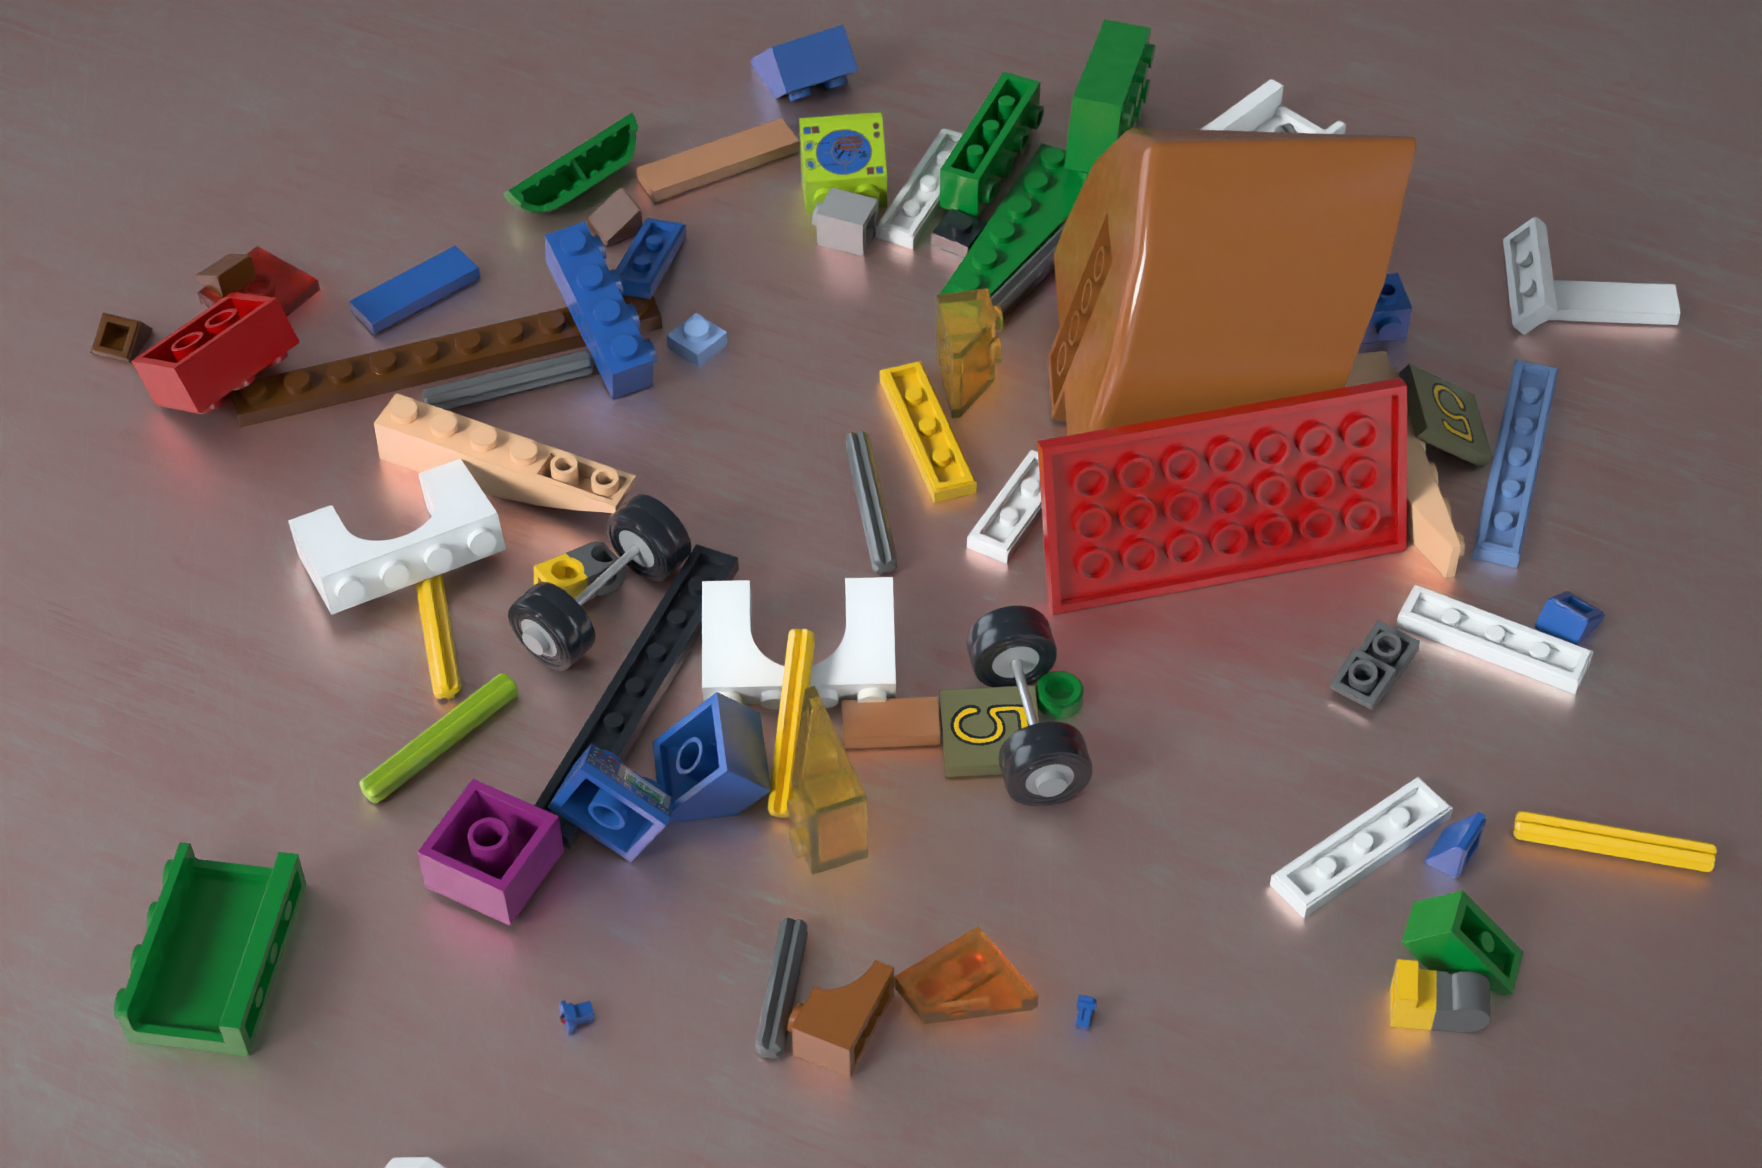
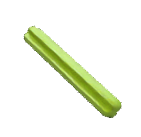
M499 673L365 776L359 783L364 796L374 804L381 802L516 697L518 694L516 682L506 673Z

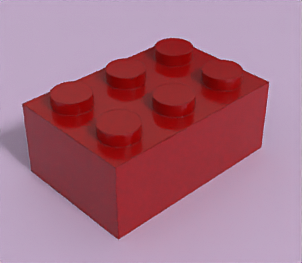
M231 292L131 362L157 406L205 414L216 409L222 402L221 398L232 390H239L250 385L255 380L254 375L263 368L274 366L284 361L288 357L287 351L299 344L300 341L277 298Z

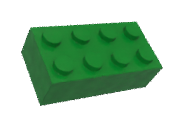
M1104 19L1073 96L1064 168L1089 173L1094 162L1127 130L1135 128L1136 123H1139L1143 103H1146L1150 89V80L1147 79L1148 68L1151 69L1156 48L1155 44L1149 43L1151 28Z

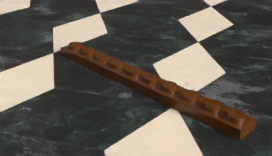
M622 295L626 305L632 303L638 313L641 325L638 328L640 333L662 328V317L654 296L651 299ZM568 307L255 379L250 385L242 389L232 390L231 394L239 425L244 427L586 346Z

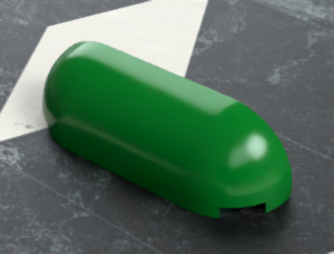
M631 112L503 194L504 198L521 211L532 214L548 213L560 208L629 163L635 155L638 124L633 113Z

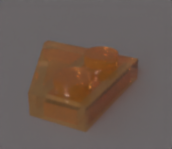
M979 926L894 976V988L924 1024L1030 1011L1038 1006V994Z

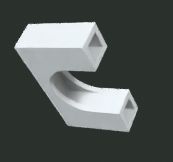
M461 459L418 473L426 507L431 518L423 526L407 535L381 541L358 538L347 531L332 505L288 520L298 556L331 615L506 550L498 513Z
M893 577L845 578V634L841 644L830 657L818 664L812 665L808 703L811 706L830 708L836 706L841 700H857L858 703L886 702V698H896ZM750 580L702 581V692L704 701L716 692H719L741 704H761L768 709H780L785 666L768 659L758 649L753 640Z

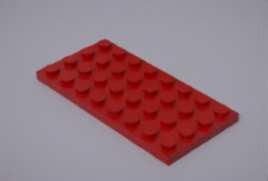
M1401 378L1037 441L1047 595L1053 615L1406 551L1407 384Z

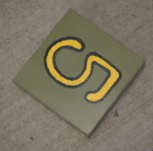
M1410 363L1399 372L1400 378L1407 384V406L1416 438L1480 467L1485 466L1493 459L1473 393Z
M1035 685L1028 686L1039 723ZM1018 686L939 690L946 777L1002 775L999 766L1001 746L1012 734L1029 726Z

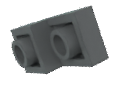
M1377 620L1360 648H1353L1330 683V689L1373 710L1409 666L1419 651L1420 641Z

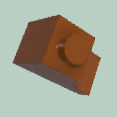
M875 960L861 977L850 984L825 990L814 986L805 1004L802 1002L796 1004L788 1021L787 1030L792 1033L793 1055L851 1078L894 997V967Z

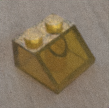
M988 288L936 295V360L952 418L961 417L995 381V363L1002 362L1001 343L999 337H996V332L1003 331V316L1000 305L993 306Z

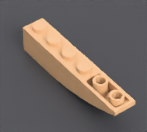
M1385 351L1361 353L1356 356L1345 387L1400 378L1396 367H1391ZM1407 406L1406 535L1445 578L1455 577L1459 557H1463L1465 553L1463 534L1460 530H1455L1453 526L1450 501L1447 496L1441 495L1438 487L1437 468L1434 463L1428 462L1425 454V442L1416 438Z
M398 393L393 396L374 422L380 459L418 472H424L461 459L485 494L498 498L575 511L614 513L619 509L636 483V476Z

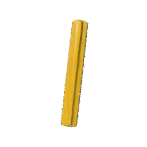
M439 574L416 583L433 693L438 699L447 698L448 700H453L457 698V693L461 691L462 686L443 576Z
M792 629L788 634L770 783L771 791L769 792L768 800L769 814L778 818L793 817L796 808L815 646L814 632L807 629Z
M1524 810L1518 811L1514 819L1513 836L1517 840L1702 872H1711L1716 863V845L1710 842Z

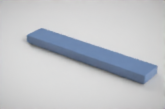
M1515 360L1472 559L1514 568L1518 567L1559 368Z

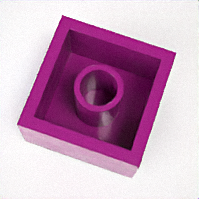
M472 779L417 851L426 888L511 926L563 854L564 846L559 816Z

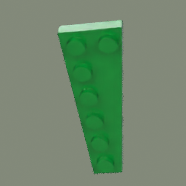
M1043 143L1039 146L939 294L940 308L978 320L981 315L980 308L1066 223L1089 173L1064 168L1065 150Z

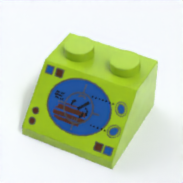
M882 112L799 118L801 178L806 214L813 213L818 202L823 203L831 188L878 199V208L887 207V167Z

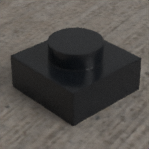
M951 208L931 233V245L964 258L988 222Z

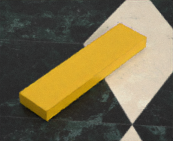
M917 361L880 370L881 385L933 503L977 493V482L922 362Z

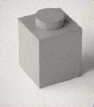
M831 188L823 203H817L812 216V225L817 227V245L864 256L875 237V227L878 224V199Z

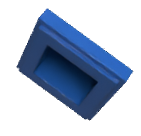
M1565 591L1548 598L1535 623V628L1540 632L1579 646L1603 621L1605 614L1578 596Z
M1478 812L1447 826L1425 857V863L1455 879L1457 876L1460 877L1480 845L1486 824V815Z

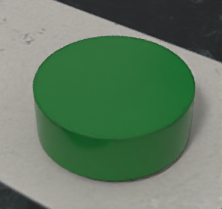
M1053 671L1043 675L1036 684L1037 708L1044 715L1055 719H1064L1075 715L1081 709L1083 703L1084 689L1081 681L1075 675L1064 671Z

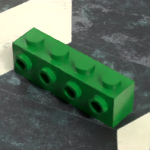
M1007 72L1001 74L940 169L939 207L948 210L952 208L978 218L986 203L991 204L994 201L1001 179L1009 177L1014 158L1018 153L1022 154L1025 151L1029 134L1033 129L1037 130L1041 125L1044 115V107L1040 106L1041 82Z

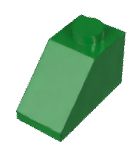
M1463 890L1413 902L1401 943L1428 970L1448 972V974L1458 972L1478 973L1490 981V991L1502 995L1513 993L1523 951Z

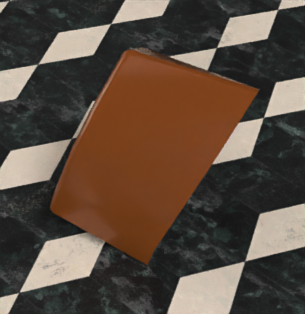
M1131 128L1127 130L1094 162L1066 220L1054 252L1059 329L1048 355L1052 420L1067 422L1068 436L1344 388L1385 283L1416 151L1415 137L1168 128Z

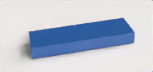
M646 218L616 268L623 285V293L621 295L651 299L686 238L685 224Z
M453 246L350 300L351 312L375 335L480 279L479 267L457 246Z

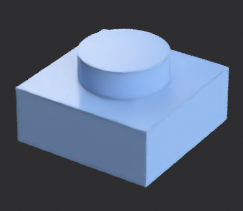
M697 313L667 335L668 348L697 367L703 365L728 345L727 332Z

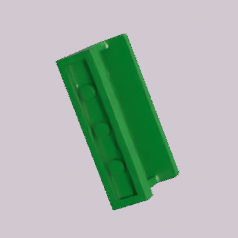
M180 842L174 858L169 859L164 866L162 875L163 888L158 901H153L148 909L147 931L142 944H137L132 952L130 962L131 974L126 988H121L116 995L114 1016L119 1020L125 1037L130 1042L249 1056L306 886V879L299 855L278 852L274 866L270 868L198 859L195 857L190 843Z

